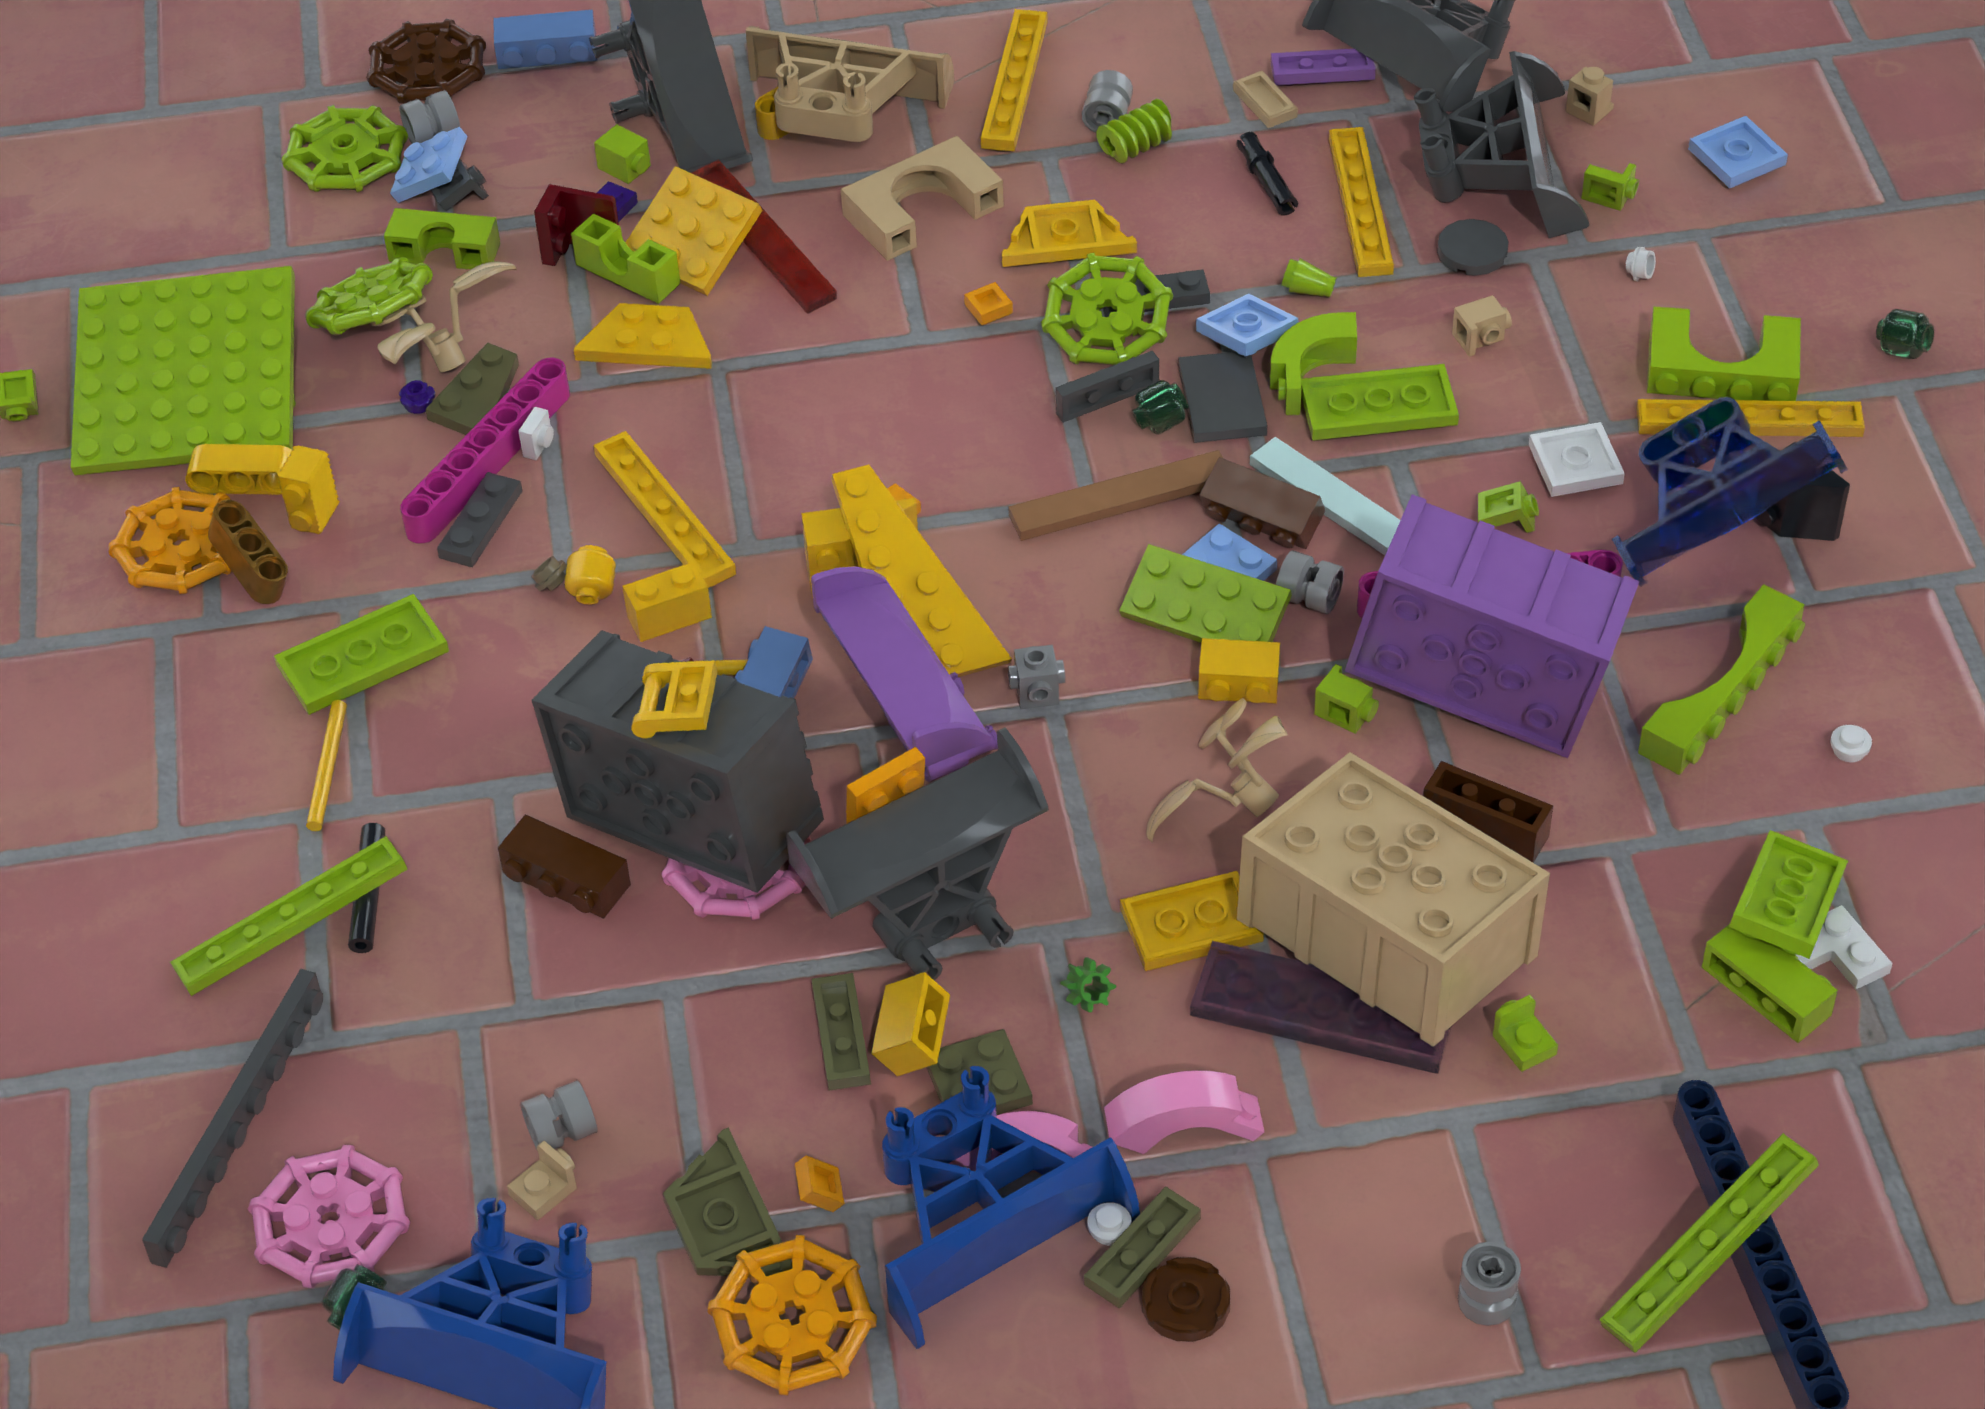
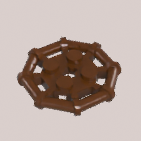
M445 19L444 22L411 24L407 21L402 23L400 29L380 42H373L369 47V54L371 56L370 70L366 78L372 87L383 89L396 97L398 103L401 104L416 99L426 100V97L443 90L447 91L452 99V95L471 82L480 81L484 76L483 52L486 49V42L481 36L472 35L460 28L451 19ZM452 38L460 42L462 45L456 46L453 43H451ZM407 40L408 43H406L399 49L394 50V48H396L397 46H399ZM470 59L468 64L461 63V60ZM384 63L393 64V67L383 69Z

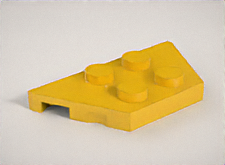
M1095 199L1026 206L1020 217V223L1015 226L1011 234V243L1008 249H1003L1002 267L1086 259L1087 254L1093 252L1095 256L1137 253V241L1135 237H1127L1120 231V223L1113 216L1106 214L1104 208Z
M619 303L574 347L575 361L707 369L712 367L711 354L689 307Z

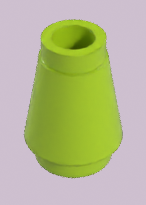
M1301 258L1299 261L1290 259L1281 286L1289 288V292L1330 298L1337 277L1330 276V274Z

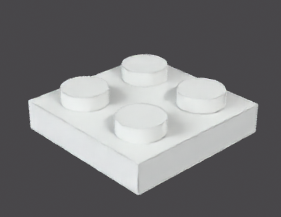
M1601 422L1530 434L1529 447L1551 497L1624 483L1625 473Z

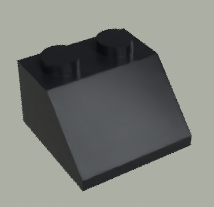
M1793 442L1762 462L1752 515L1759 523L1768 527L1779 537L1834 541L1840 536L1850 484L1796 442Z

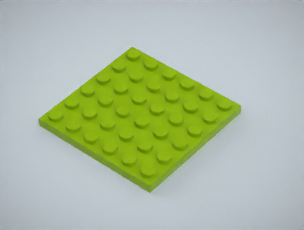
M292 266L79 288L71 469L74 475L188 464L193 449L200 444L281 445L293 450L295 273Z

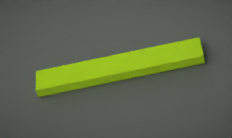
M387 836L177 957L170 963L189 994L193 996L408 870Z
M1782 1133L1599 1319L1602 1327L1636 1353L1819 1166L1817 1158Z

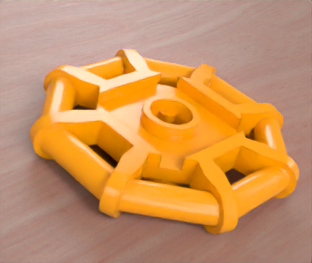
M173 487L171 492L138 507L132 505L125 511L126 518L116 538L108 545L109 555L118 561L128 576V583L135 588L149 586L177 590L179 594H186L188 589L220 574L228 575L232 571L210 542L208 530L215 505L220 501L230 500V497L222 492L213 495L184 491L180 487ZM183 505L206 509L203 512L184 510ZM137 528L144 532L140 541H131ZM178 540H186L182 541L179 545H174V542ZM143 556L145 560L146 558L148 560L143 565L137 564L134 558ZM201 563L202 567L192 570L193 566Z
M797 1234L795 1239L751 1252L743 1250L737 1254V1262L717 1296L708 1302L707 1312L713 1316L725 1355L723 1364L730 1371L736 1369L779 1390V1395L787 1396L789 1391L835 1377L843 1379L850 1374L849 1366L870 1329L875 1328L877 1324V1315L871 1311L859 1274L861 1266L855 1259L847 1260L806 1240L805 1235ZM792 1258L793 1269L766 1276L761 1267ZM805 1259L833 1272V1274L826 1281L820 1279L814 1271L804 1270ZM749 1277L756 1286L751 1290L747 1304L734 1302ZM845 1286L852 1311L839 1312L833 1293ZM788 1307H795L804 1312L799 1316V1323L796 1325H791L789 1319L781 1320L780 1315L784 1314ZM733 1320H746L751 1339L740 1344ZM839 1327L849 1329L837 1352L828 1346L832 1334L836 1333ZM758 1351L764 1354L767 1351L775 1355L776 1360L781 1362L780 1370L753 1357ZM819 1356L822 1360L821 1363L792 1371L793 1363Z

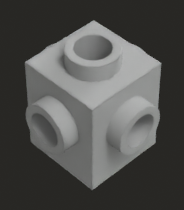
M1053 645L1014 649L1015 665L1008 666L1010 689H1017L1020 709L1059 705V684L1065 683V669L1063 660H1056Z

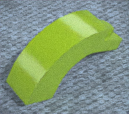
M1356 312L1327 313L1313 316L1295 324L1279 338L1271 356L1270 390H1278V400H1285L1286 415H1300L1301 379L1307 372L1326 364H1356Z

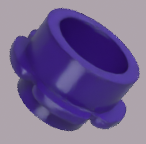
M419 380L411 381L400 390V402L410 413L426 412L425 409L433 402L435 390L432 386H428L426 382Z

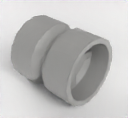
M1114 70L1100 71L1092 77L1087 92V99L1082 110V120L1091 131L1096 132L1099 126L1107 125L1109 121L1127 114L1133 94V85L1130 79Z
M445 90L426 97L425 103L416 99L399 106L401 120L411 144L415 142L422 143L433 138L435 134L441 131L448 132L460 127L454 103Z
M1292 550L1282 563L1276 585L1291 590L1292 597L1290 602L1298 604L1304 600L1307 608L1329 614L1334 608L1342 589L1344 568L1324 560L1315 564L1312 556Z
M577 1080L556 1088L551 1098L541 1094L520 1102L527 1129L536 1149L543 1141H546L552 1148L557 1149L563 1146L564 1140L567 1137L577 1141L598 1131L588 1098Z
M1483 1242L1471 1247L1464 1255L1458 1303L1463 1314L1473 1322L1487 1326L1496 1325L1509 1319L1514 1312L1521 1266L1519 1258L1512 1249L1500 1243Z

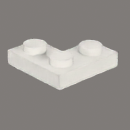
M1842 905L1828 911L1810 959L1796 955L1810 969L1831 960L1855 990L1890 974L1893 964Z

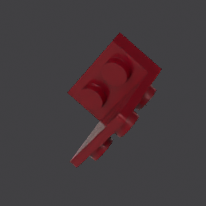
M549 184L534 210L542 264L556 266L562 253L565 254L567 252L569 244L573 245L571 233L592 214L619 225L615 197Z

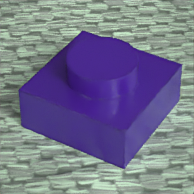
M609 181L597 192L615 197L618 222L638 203L636 192Z

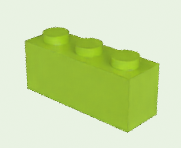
M1729 925L1706 942L1702 968L1797 1043L1832 1016L1838 990L1832 986L1827 978L1816 974L1803 964L1796 955L1787 953L1780 947L1763 940L1749 938L1740 931L1730 928Z

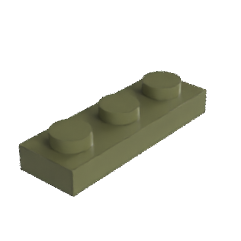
M853 973L812 979L828 1090L871 1085Z
M1165 1186L1084 1275V1285L1120 1309L1146 1280L1148 1274L1155 1267H1158L1201 1219V1209Z

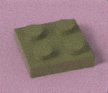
M1004 1029L940 1048L937 1064L926 1067L941 1103L963 1091L961 1075L965 1069L968 1071L970 1079L969 1067L980 1066L987 1070L989 1074V1091L993 1093L996 1099L997 1115L1033 1104L1031 1090Z

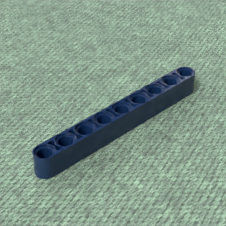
M1690 1080L1683 1083L1679 1088L1673 1121L1709 1207H1711L1749 1168V1165L1715 1089L1705 1081ZM1770 1215L1731 1255V1258L1796 1409H1846L1849 1400L1848 1388ZM1754 1251H1760L1763 1254L1755 1253ZM1769 1288H1775V1289H1778L1779 1291H1773V1290H1770ZM1786 1325L1793 1326V1327H1795L1797 1330H1792V1329H1789V1328H1787V1327H1785V1326H1786ZM1801 1364H1808L1814 1368H1806ZM1818 1403L1828 1404V1405H1830L1832 1408L1822 1407V1406L1819 1405Z

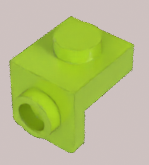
M27 369L0 373L1 418H6L9 421H23L30 415H38L34 371Z

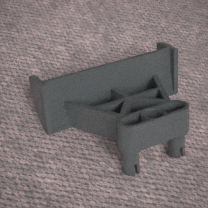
M628 0L632 11L630 20L620 23L617 26V30L589 37L590 45L595 47L592 48L595 58L622 49L625 52L627 51L638 87L637 95L609 103L610 110L615 112L612 113L615 123L644 114L645 117L655 116L672 143L679 168L696 176L753 161L752 154L747 152L744 146L701 0Z
M1313 0L1302 26L1308 30H1324L1420 89H1434L1436 98L1440 100V109L1444 112H1453L1473 99L1487 59L1499 58L1511 27L1508 18L1515 0H1494L1490 12L1485 11L1468 0Z
M1516 51L1509 52L1513 75L1450 114L1440 109L1434 89L1423 88L1416 92L1414 99L1421 115L1419 131L1425 172L1434 196L1438 201L1451 202L1460 197L1464 189L1533 190L1549 238L1589 227L1588 217L1581 204L1570 194L1554 187L1540 102L1563 96L1565 88L1557 72L1546 62L1529 54ZM1519 107L1520 118L1497 124L1499 118ZM1458 144L1469 146L1461 155L1459 154ZM1526 148L1528 161L1503 160L1502 154Z
M1005 727L997 731V751L807 844H804L795 830L786 834L790 865L828 916L832 919L869 900L880 911L873 921L875 932L894 957L906 961L916 975L927 972L933 980L937 979L943 968L927 948L973 925L979 927L989 940L990 945L994 948L1001 947L997 936L1004 945L1013 936V929L996 910V900L987 887L1012 829L1049 811V807L1029 761Z

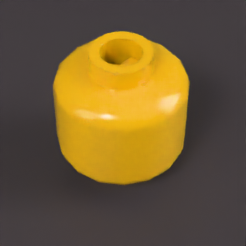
M594 545L580 547L578 551L568 556L565 589L570 595L576 597L579 603L593 605L598 603L599 600L607 598L613 592L616 568L614 559L602 547Z

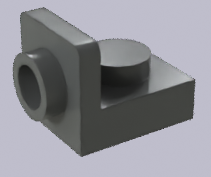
M460 158L451 182L431 189L438 203L446 211L473 190L483 200L489 196L482 185L486 182V179L474 165L469 168Z

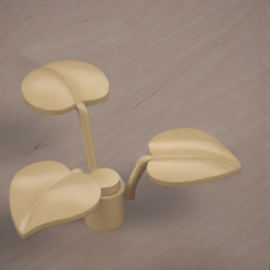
M500 261L484 263L472 268L453 281L454 286L449 290L453 333H449L447 328L432 333L436 329L434 324L423 322L414 309L426 302L423 294L422 299L416 304L406 305L383 318V323L376 325L375 322L370 323L372 326H382L407 314L412 316L418 325L413 329L402 330L381 341L378 344V350L382 357L396 364L407 349L423 340L440 372L449 371L464 363L466 359L458 342L463 340L459 325L458 293L496 273L505 270H517L515 265Z
M1242 698L1233 704L1224 715L1212 723L1202 736L1198 746L1201 749H1205L1216 738L1219 740L1232 758L1228 766L1232 769L1237 765L1242 771L1231 784L1235 792L1233 794L1228 793L1200 779H1195L1191 782L1185 781L1157 805L1147 824V838L1153 842L1158 826L1197 789L1206 790L1228 800L1235 807L1242 802L1256 817L1263 814L1276 801L1279 794L1255 771L1247 757L1265 744L1288 735L1282 726L1281 719L1278 716H1273L1251 734L1239 751L1236 752L1226 739V729L1240 718L1247 701Z

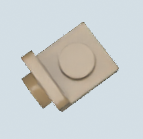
M546 1141L541 1142L537 1146L539 1160L507 1185L509 1196L537 1221L577 1189L573 1172L575 1169L573 1160L563 1149L558 1148L555 1150Z

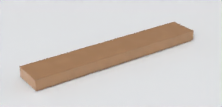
M1216 450L1008 506L1009 517L1020 540L1023 541L1193 495L1202 491L1218 458L1223 457L1220 451Z

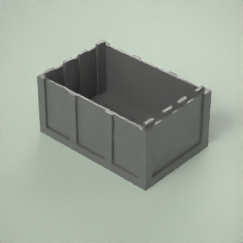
M601 630L532 699L567 818L758 893L789 859L786 834L795 830L804 842L824 820L818 792L814 790L811 779L813 775L810 759L806 758L805 754L807 745L804 733L800 731L797 720L799 711L796 699L783 695L778 697L739 683L736 678L725 674L722 676L717 675L706 730L656 732L653 737L647 739L637 737L633 734L631 726L633 717L639 713L645 686L642 682V676L645 667L653 663L681 661L673 659L672 655L661 651L656 653L623 641L618 634H611ZM666 683L665 687L660 691L656 711H664L669 683Z

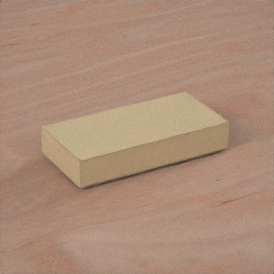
M1263 71L1233 81V91L1267 128L1297 118L1298 108Z

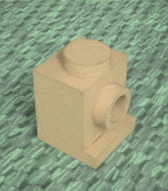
M1584 67L1569 80L1566 112L1593 126L1597 124L1614 108V103L1611 102L1613 80L1604 76V71L1599 67ZM1590 102V107L1584 105V103Z
M1493 295L1454 308L1452 335L1468 356L1475 355L1476 348L1504 340L1505 329L1512 326L1509 311L1502 307Z

